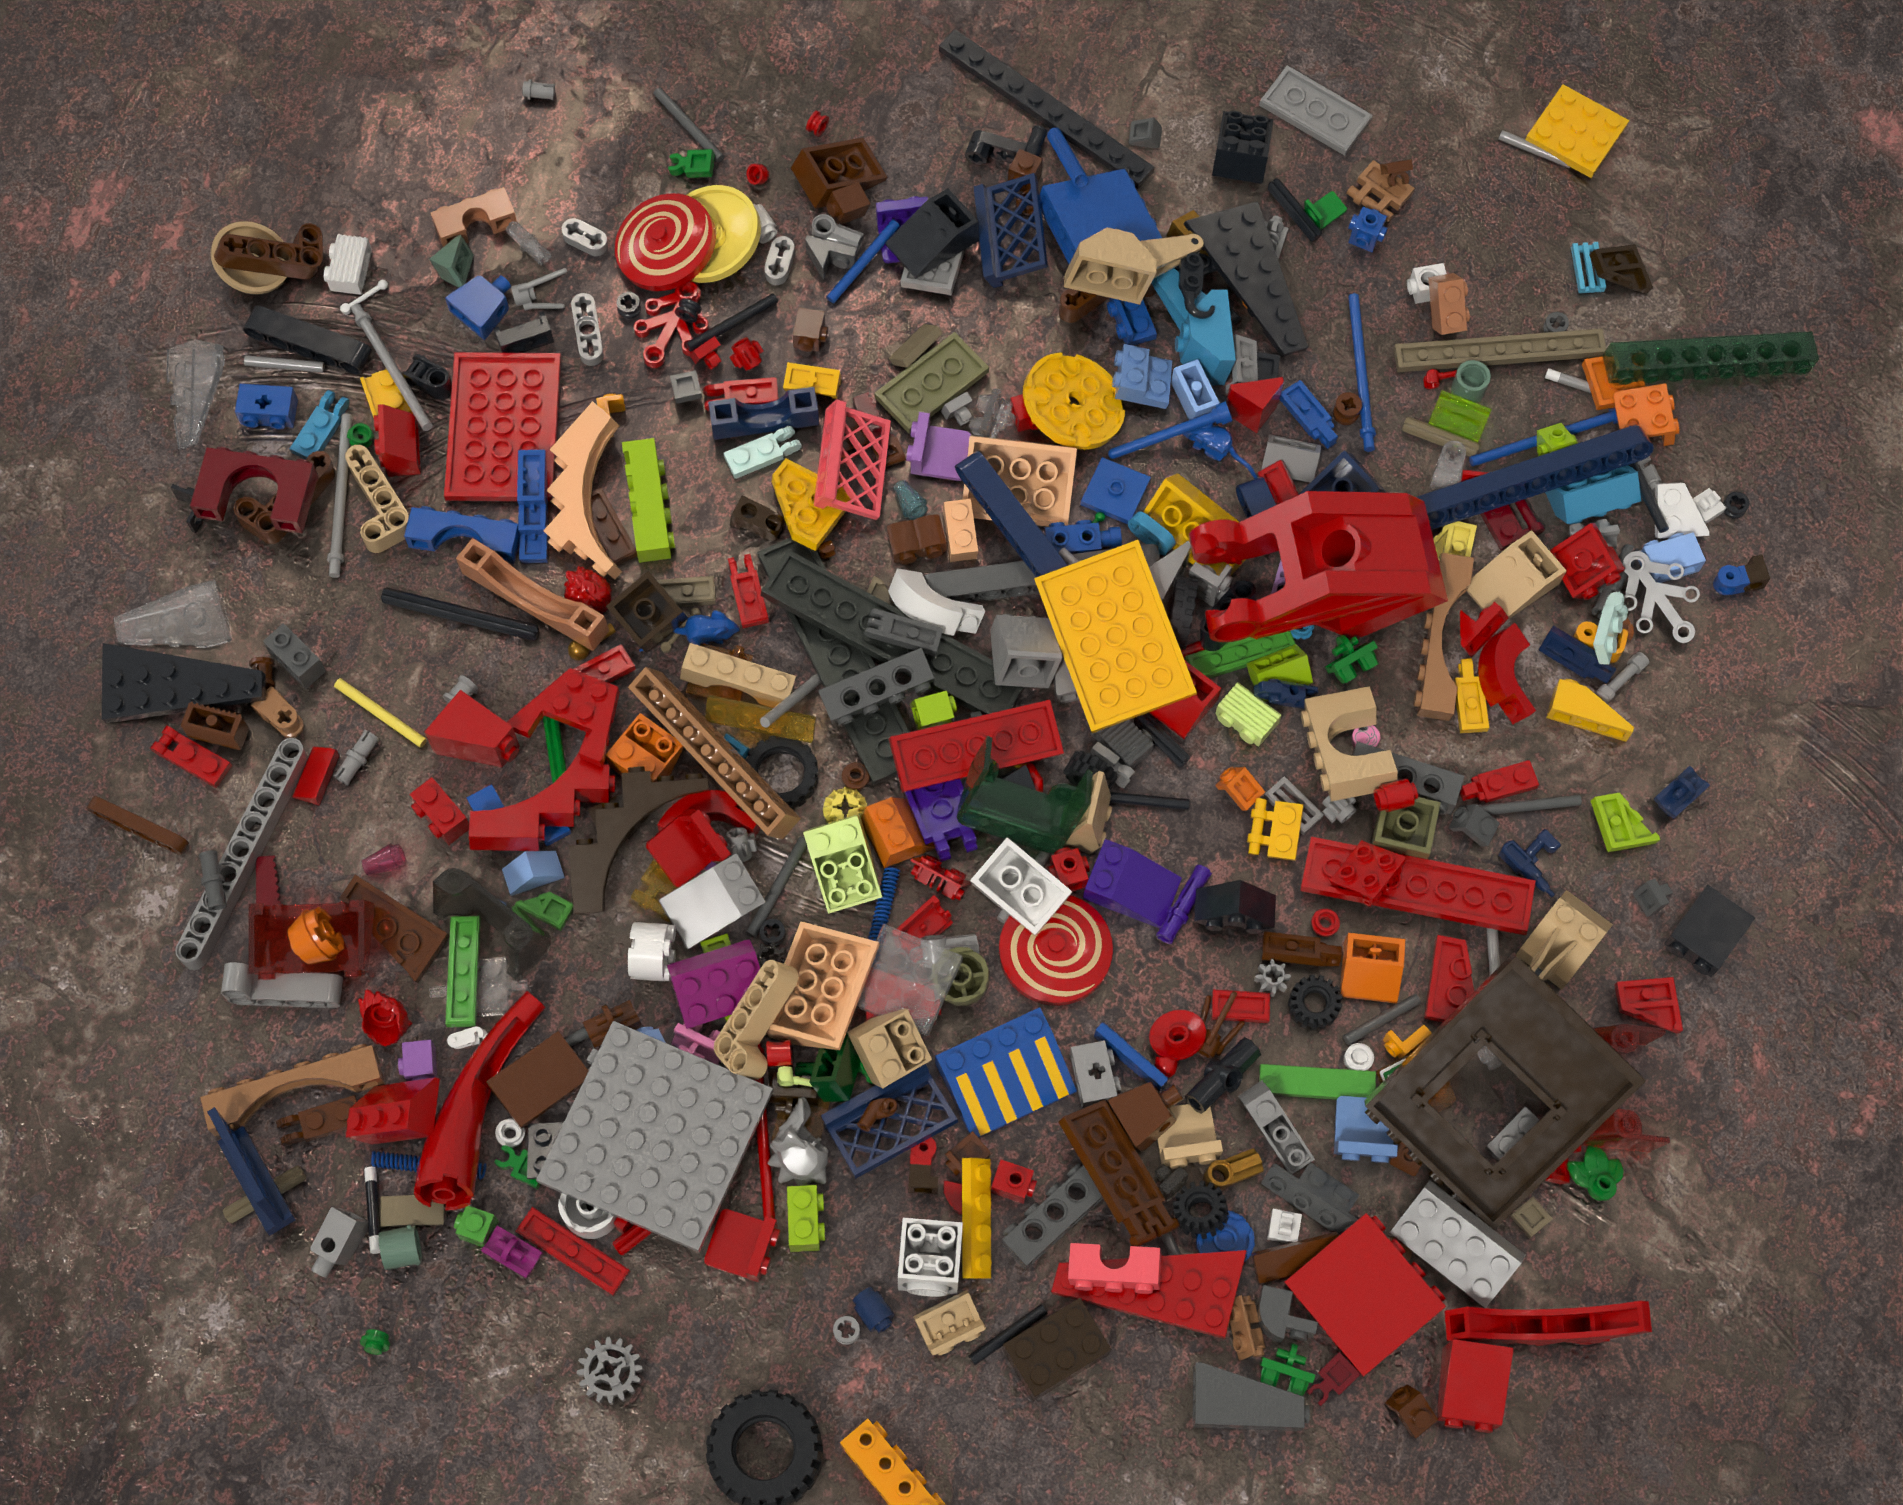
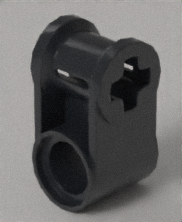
M415 354L413 363L407 371L402 372L408 385L438 400L449 398L452 391V381L447 370L431 362L426 357Z

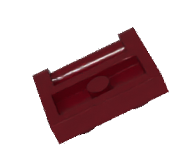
M1525 499L1514 502L1528 526L1524 530H1522L1509 505L1480 514L1500 551L1505 550L1531 530L1536 536L1545 531L1543 524L1537 521Z

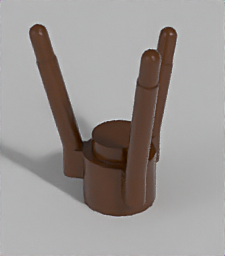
M1235 991L1231 993L1228 1001L1225 1003L1212 1030L1206 1029V1040L1202 1048L1197 1052L1206 1058L1213 1059L1215 1055L1220 1056L1227 1044L1245 1025L1244 1021H1240L1220 1042L1221 1036L1217 1033L1237 996ZM1209 995L1205 998L1200 1016L1204 1024L1211 1002V996Z

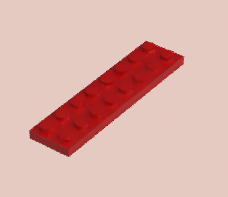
M1311 837L1300 891L1363 903V895L1329 881L1357 845ZM1399 854L1407 858L1402 866L1403 871L1395 877L1393 884L1388 886V890L1382 892L1378 903L1372 904L1374 906L1526 936L1536 880Z

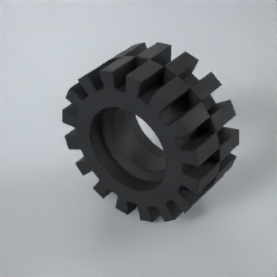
M1075 751L1063 770L1066 779L1071 780L1070 783L1078 787L1098 771L1104 772L1109 791L1118 778V774L1114 772L1111 766H1107V762H1102L1099 760V757H1093L1091 753H1085L1084 751Z
M1314 974L1310 975L1307 979L1303 977L1293 987L1288 1001V1006H1290L1289 1013L1295 1016L1294 1021L1296 1023H1302L1301 1027L1306 1029L1307 1026H1310L1311 1030H1316L1317 1027H1320L1321 1030L1326 1028L1327 1025L1330 1026L1337 1018L1342 1007V994L1338 993L1339 987L1337 985L1334 987L1332 985L1333 981L1330 978L1326 981L1324 980L1325 976L1319 975L1318 978H1315ZM1309 993L1321 994L1326 1001L1325 1009L1321 1012L1308 1010L1304 1003L1305 996Z
M1200 1181V1186H1195V1182H1190V1189H1187L1184 1185L1181 1188L1182 1194L1177 1192L1175 1195L1176 1201H1173V1211L1175 1218L1179 1222V1228L1187 1236L1191 1232L1192 1238L1197 1239L1198 1234H1201L1202 1239H1207L1206 1233L1209 1232L1212 1237L1217 1235L1215 1229L1217 1228L1222 1231L1224 1229L1223 1223L1227 1224V1215H1229L1222 1190L1219 1187L1215 1189V1185L1211 1182L1206 1187L1205 1181ZM1198 1203H1208L1212 1206L1211 1212L1203 1217L1192 1216L1190 1209Z

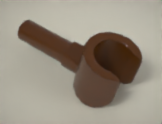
M831 540L822 543L817 549L822 559L836 555L835 547Z

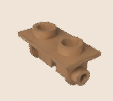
M1239 1295L1235 1298L1230 1318L1233 1347L1237 1352L1239 1361L1251 1356L1255 1358L1265 1355L1264 1349H1266L1262 1330L1261 1328L1251 1329L1250 1325L1259 1322L1255 1301L1251 1300V1296L1242 1297V1295Z

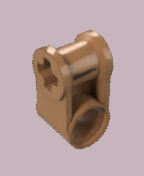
M272 686L266 690V700L251 704L255 712L284 737L295 738L302 733L304 729L303 720L296 710Z

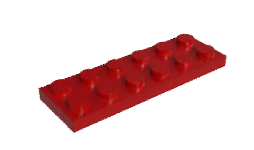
M1050 700L888 738L902 793L1064 754Z

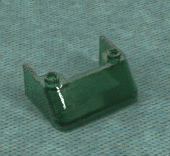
M987 736L971 763L957 809L958 822L966 827L1003 839L1009 838L1012 842L1046 853H1055L1057 850L1062 849L1091 803L1093 771L1087 769L1077 787L1060 783L1052 786L1049 792L1045 794L997 778L999 765L990 758L993 737Z

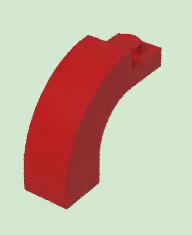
M1516 623L1499 631L1486 642L1478 663L1479 681L1488 704L1492 707L1498 703L1512 724L1525 719L1536 711L1520 688L1515 677V660L1522 651L1530 646V643Z
M721 790L689 794L681 798L665 812L657 824L660 832L683 811L699 809L708 815L711 822L721 821L735 828H745L748 834L754 833L755 837L760 831V827L744 810H741L742 808L726 791Z

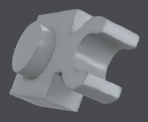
M1097 742L1092 747L1090 753L1093 757H1099L1100 761L1107 762V766H1111L1114 772L1118 774L1115 783L1125 788L1131 781L1129 778L1135 771L1127 765H1121L1118 755Z

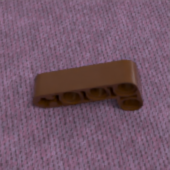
M306 223L300 227L293 243L227 234L220 239L214 253V258L217 264L224 268L298 279H311L316 275L323 260V235L320 228L312 223Z
M1150 284L1144 297H1151L1156 294L1152 284ZM1068 288L1060 297L1059 316L1065 322L1074 323L1109 297Z
M315 451L305 459L313 463L318 474L311 505L333 481L336 475L330 456L323 451ZM277 493L266 506L251 497L239 498L235 502L233 510L244 529L268 544L278 543L288 533V531L276 530L275 527L270 530H264L267 526L273 525L270 517ZM253 511L252 514L244 516L246 512Z

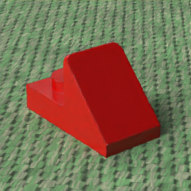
M1493 602L1490 607L1482 610L1476 622L1460 610V645L1468 656L1472 658L1509 619L1503 608L1496 602Z

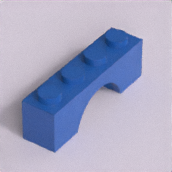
M426 506L411 508L404 535L409 548L435 552L446 540L453 537L466 536L494 550L507 563L515 564L520 543V533L518 531V524L512 520H491L483 515H474L472 517L462 515L457 511L440 512Z

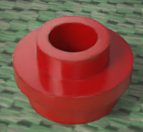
M1324 908L1314 913L1311 926L1318 935L1329 937L1338 931L1340 919L1333 910ZM1324 919L1328 920L1330 926L1323 927L1320 924V921Z

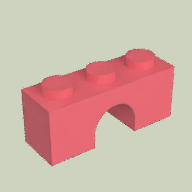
M1070 1243L1069 1283L1070 1285H1075V1289L1084 1291L1093 1290V1286L1105 1287V1291L1122 1292L1123 1288L1135 1289L1136 1293L1151 1294L1153 1290H1160L1161 1250L1155 1247L1130 1246L1128 1262L1119 1269H1110L1102 1263V1249L1099 1244Z

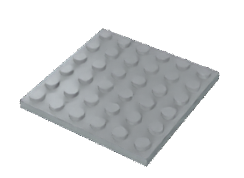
M613 1021L536 1181L700 1252L771 1098L773 1088L745 1076L734 1074L724 1067Z

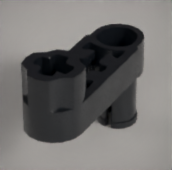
M1033 126L1028 142L1024 143L986 131L976 130L972 134L965 158L976 165L986 164L988 157L1012 163L1019 149L1041 157L1043 153L1041 148L1048 131L1042 126Z

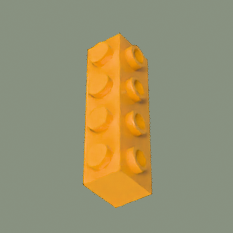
M866 1419L840 1442L843 1450L888 1505H946L936 1492L932 1495L929 1494L924 1487L927 1481L916 1468L911 1472L904 1463L908 1458L897 1445L892 1448L884 1439L888 1434L878 1421L872 1424L869 1419Z

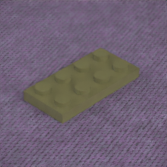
M954 332L874 393L875 399L910 434L912 422H918L919 412L930 413V417H932L946 403L958 397L988 374L989 366Z

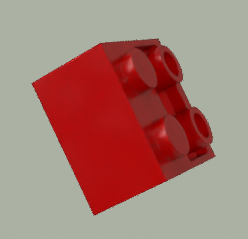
M379 404L378 415H374L375 431H378L379 439H375L374 445L376 455H379L381 468L385 467L389 477L421 474L420 437L417 419L412 413Z
M1186 660L1184 661L1197 695L1149 712L1183 739L1188 736L1215 705L1221 692V687Z

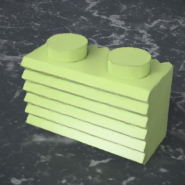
M1239 682L1235 684L1218 704L1215 713L1218 716V720L1228 728L1232 726L1239 732L1240 737L1248 744L1255 743L1258 747L1279 724L1282 716L1259 697H1255L1251 691Z

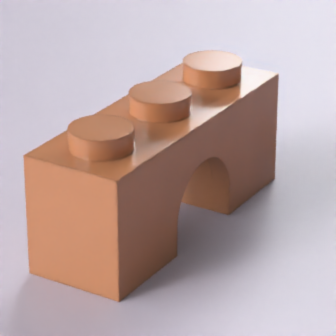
M504 187L489 190L483 195L466 198L457 204L443 206L431 212L435 229L443 247L459 235H462L465 242L469 243L466 229L475 221L488 223L493 234L518 226L514 209Z

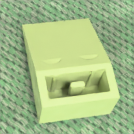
M860 814L803 832L828 914L882 898L869 842Z

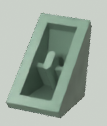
M459 235L429 260L443 280L460 288L466 283L474 254L462 235Z

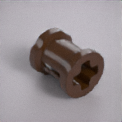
M269 657L252 658L249 661V666L252 669L261 670L266 675V690L270 686L275 688V682L272 680V668L275 666L274 659Z

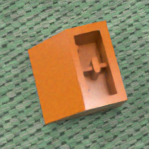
M639 713L605 756L609 767L621 776V773H628L629 767L644 766L645 771L652 772V781L657 782V777L670 776L684 746L674 736Z
M1348 933L1343 942L1340 994H1342V997L1397 1003L1404 968L1406 939Z

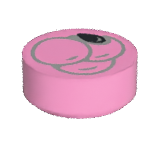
M1373 725L1354 729L1351 736L1352 745L1355 748L1358 741L1377 747L1380 741L1378 729Z

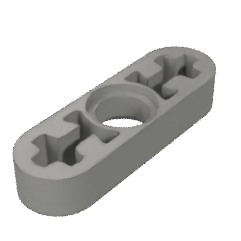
M579 293L571 301L579 355L585 365L595 366L604 357L594 298L590 294ZM582 303H586L587 305L586 309L588 316L582 315ZM590 324L595 329L591 334H583L580 332L581 327ZM592 342L594 349L593 356H589L587 343Z

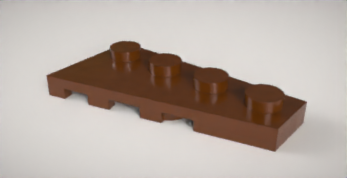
M354 875L339 898L417 983H419L450 936L357 875Z

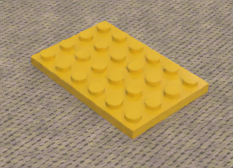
M1139 540L1034 578L1092 733L1197 695Z

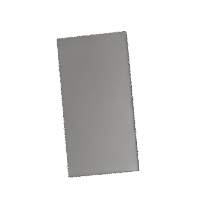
M1288 65L1259 103V106L1344 156L1373 117L1372 114Z

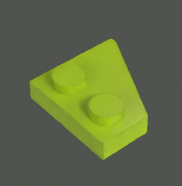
M1620 792L1597 796L1591 800L1608 852L1656 844L1660 841L1659 835L1656 832L1652 834L1641 822L1643 820L1642 816L1630 807L1629 802Z

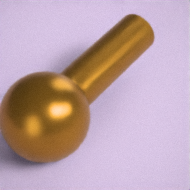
M611 623L608 624L609 632L603 640L616 632ZM574 640L568 646L569 656L576 661L584 660L589 655L590 649Z

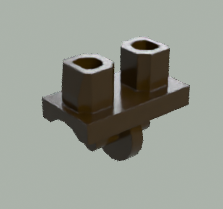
M777 1073L772 1074L769 1087L773 1088V1093L768 1104H775V1113H786V1121L801 1097L807 1100L810 1107H818V1094L813 1087L799 1084L798 1088L781 1087L777 1081ZM806 1075L799 1076L807 1079L811 1078V1076Z

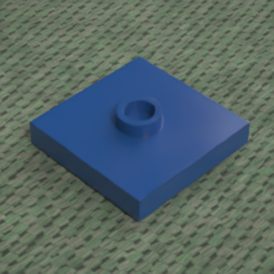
M1102 457L1082 497L1080 505L1096 512H1102L1108 517L1128 524V521L1137 511L1151 477Z

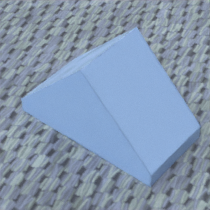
M525 851L502 869L511 896L565 878L556 851Z

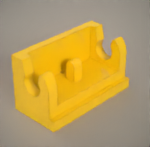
M788 362L783 389L788 391L814 387L815 394L838 399V387L841 385L842 380L840 370Z

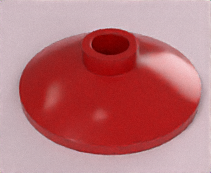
M1174 1010L1163 1014L1154 1022L1150 1029L1149 1041L1154 1052L1160 1057L1170 1060H1183L1193 1056L1202 1048L1207 1032L1203 1020L1197 1014L1188 1010Z

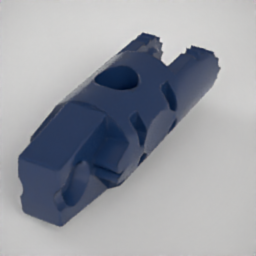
M1270 679L1268 682L1261 681L1258 685L1254 686L1255 697L1269 700V703L1299 709H1305L1304 699L1306 695L1312 696L1318 693L1317 686L1278 679Z

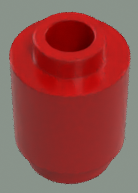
M1407 778L1380 785L1373 792L1379 811L1391 812L1414 806L1415 799H1418L1415 784L1410 783Z

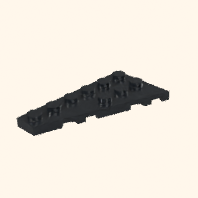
M102 643V720L105 723L186 712L190 702L198 703L199 706L203 704L205 707L216 708L266 700V675L261 670Z

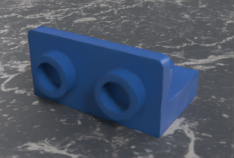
M1110 298L1109 302H1107V310L1110 317H1114L1116 320V332L1119 339H1123L1125 344L1132 346L1156 339L1157 333L1143 299L1139 305Z

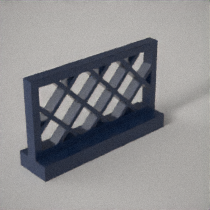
M1032 173L987 188L984 184L974 186L983 275L993 288L1003 286V280L1047 268L1048 262L1036 174ZM1031 184V189L1025 197L1018 194L1023 185ZM1003 191L1009 193L1001 205L995 201V194ZM1014 197L1022 201L1015 212L1007 209ZM1030 205L1034 211L1027 220L1020 215L1026 206ZM1003 212H1006L1011 217L1005 226L1002 227L998 225V220ZM1018 219L1025 224L1016 235L1009 230ZM1032 227L1036 230L1037 234L1031 242H1028L1023 237ZM1006 235H1009L1014 239L1005 250L1001 247L1000 243ZM1021 242L1027 248L1019 258L1012 254V252ZM1033 250L1037 251L1040 261L1030 264L1026 262ZM1009 257L1017 261L1012 269L1003 270V265Z
M926 1064L883 1089L875 1085L853 1097L850 1101H846L821 1115L827 1133L833 1139L855 1179L958 1123L957 1117L930 1075ZM927 1084L933 1091L930 1101L915 1098L917 1090ZM893 1098L896 1101L908 1102L904 1115L894 1113L890 1117L882 1118L879 1129L871 1128L869 1132H866L856 1124L871 1101ZM913 1104L928 1107L924 1120L909 1116ZM932 1108L943 1110L948 1116L947 1119L940 1123L929 1121ZM887 1118L902 1121L899 1133L884 1130ZM907 1122L922 1125L918 1135L914 1137L903 1135ZM847 1128L857 1130L853 1143L841 1141L837 1133ZM862 1132L876 1135L873 1148L858 1145ZM881 1136L896 1139L894 1148L889 1151L878 1149ZM855 1151L870 1153L868 1162L857 1168L853 1162Z
M215 1107L207 1111L221 1137L217 1142L268 1235L271 1236L294 1222L296 1219L245 1127L242 1126L234 1131Z

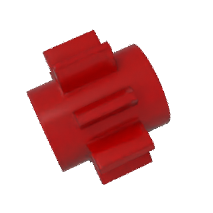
M748 337L731 347L734 354L729 356L735 367L741 368L743 366L745 371L762 361L759 354L764 352L758 341L752 340L750 342Z

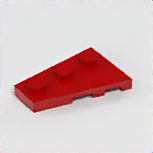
M1442 935L1436 936L1424 1019L1444 1022L1474 992L1471 977L1472 969L1466 940Z

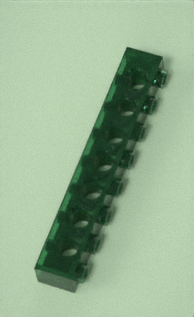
M1813 331L1612 342L1604 352L1603 360L1608 383L1627 385L1639 381L1649 384L1661 380L1678 382L1683 379H1695L1701 381L1713 377L1729 379L1733 376H1745L1752 378L1765 374L1779 376L1784 373L1802 375L1811 371L1818 362L1819 356Z

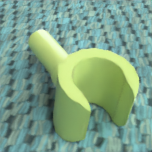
M783 1066L778 1068L777 1081L781 1087H790L794 1084L812 1087L809 1083L810 1079L793 1076L792 1067Z

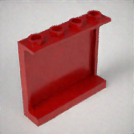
M1367 1213L1284 1282L1362 1377L1367 1375L1446 1307L1443 1303L1446 1298L1435 1285L1431 1288L1422 1279L1426 1276L1423 1270L1415 1261L1409 1264L1403 1257L1406 1251L1395 1238L1390 1241L1383 1233L1386 1229L1383 1223L1375 1215L1370 1218Z

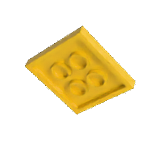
M1563 84L1532 127L1525 140L1557 157L1571 168L1592 178L1627 127L1629 120Z

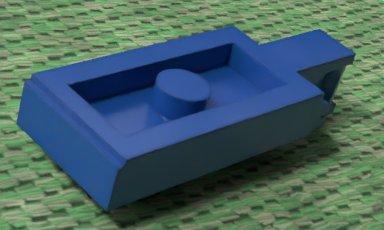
M1299 380L1281 392L1279 400L1309 436L1314 440L1319 438V441L1327 449L1336 444L1338 436L1332 430L1334 428L1332 417L1302 381Z

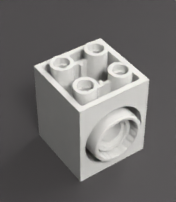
M903 1218L898 1268V1290L930 1297H940L948 1294L957 1295L963 1222Z

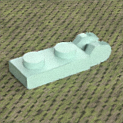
M793 427L781 428L774 434L770 433L724 452V458L734 478L737 479L783 460V457L800 450L802 445L799 440L787 442L781 447L778 445V443L791 438L795 434Z
M1617 591L1610 593L1606 599L1593 643L1600 664H1610L1612 653H1616L1617 635L1622 632V622L1627 619L1628 610L1626 605H1624V596Z

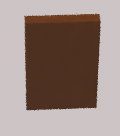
M557 1031L490 1078L486 1083L518 1127L522 1129L579 1089L587 1076L588 1069L560 1032Z

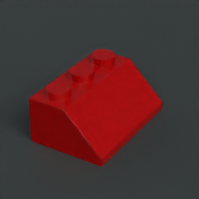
M434 1077L374 1086L349 1108L346 1138L368 1144H380L430 1136L435 1124L440 1078Z

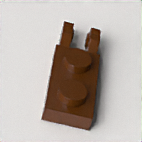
M352 1095L300 1111L296 1115L280 1118L276 1121L277 1128L285 1129L301 1124L302 1132H294L281 1137V1145L287 1146L302 1141L309 1142L347 1130L349 1108L357 1102V1097Z

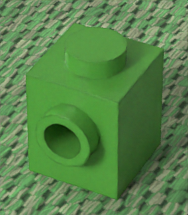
M467 1206L464 1212L460 1211L457 1215L454 1229H457L455 1233L460 1240L483 1247L490 1239L499 1221L494 1214Z

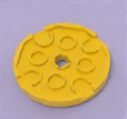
M1062 353L1047 355L1032 367L1024 381L1023 399L1031 421L1055 443L1066 447L1086 450L1103 446L1119 431L1125 417V410H1123L1121 400L1115 399L1116 388L1112 387L1113 377L1099 364L1078 354L1075 357L1064 356ZM1069 397L1077 399L1079 405L1074 403L1071 405Z

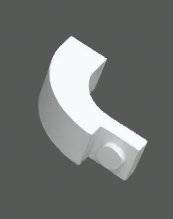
M897 568L888 590L895 605L909 618L943 628L942 633L954 636L956 631L976 634L985 613L983 605L951 600L936 593L928 586L921 572Z

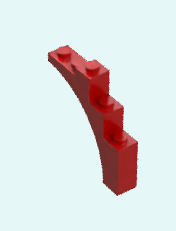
M586 732V735H585V737H584V740H583V742H582L581 747H582L583 744L585 743V741H586V739L588 738V736L590 735V733H587V732ZM577 754L569 768L552 785L537 795L507 807L494 810L470 811V850L539 851V840L545 841V826L574 827V816H580V802L609 803V792H615V775H609V765L597 766L580 759L579 754Z
M1642 1300L1621 1304L1564 1309L1520 1310L1467 1306L1444 1311L1447 1341L1455 1339L1497 1346L1514 1343L1542 1346L1561 1342L1589 1345L1608 1342L1613 1338L1652 1332L1649 1301Z

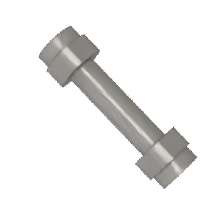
M1637 652L1628 660L1627 666L1608 685L1603 684L1595 694L1608 704L1614 699L1615 692L1635 673L1640 674L1649 664V659L1643 653Z

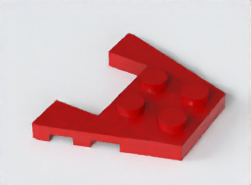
M569 668L509 719L507 723L513 727L515 733L527 738L531 737L543 716L590 733L578 752L579 757L582 760L603 767L605 750L610 739L611 723L614 721L620 691L618 686Z

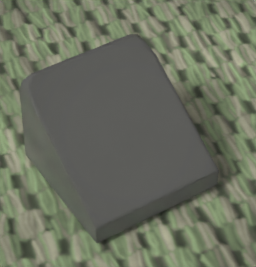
M1155 117L1132 121L1128 143L1132 146L1159 148L1162 126Z

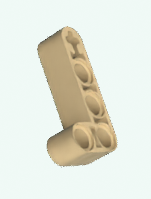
M362 445L351 446L345 453V459L352 475L378 514L362 525L360 533L366 548L370 552L380 553L405 540L404 535L409 515L368 449ZM358 461H362V463L365 464V467L361 468ZM371 480H378L374 484H368ZM385 500H391L387 505H380ZM397 521H404L403 524L394 526V523ZM380 534L378 538L370 539L372 535Z
M775 960L766 961L714 1042V1053L732 1073L754 1080L762 1078L768 1065L767 1059L757 1046L796 987L799 977L796 968Z

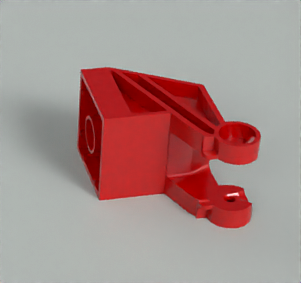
M1306 491L1241 522L1229 519L1209 521L1200 524L1189 533L1193 559L1202 564L1225 562L1239 565L1245 559L1277 551L1280 553L1285 576V586L1281 590L1257 601L1247 598L1231 599L1230 606L1225 610H1206L1205 618L1209 637L1213 641L1233 642L1248 637L1257 640L1262 637L1314 624L1344 635L1347 638L1355 636L1359 639L1448 601L1425 502L1408 493Z

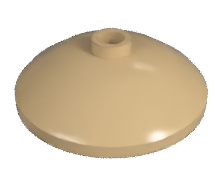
M243 221L229 224L218 232L211 246V261L215 271L224 282L236 290L249 294L268 293L283 284L287 277L224 268L217 264L214 258L215 250L224 235L234 234L284 242L274 231L258 223Z

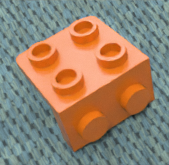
M1666 383L1614 393L1613 400L1619 430L1637 425L1643 429L1648 438L1662 436L1663 446L1674 445L1675 434H1679V423L1677 418L1673 419L1674 399L1672 394H1668Z

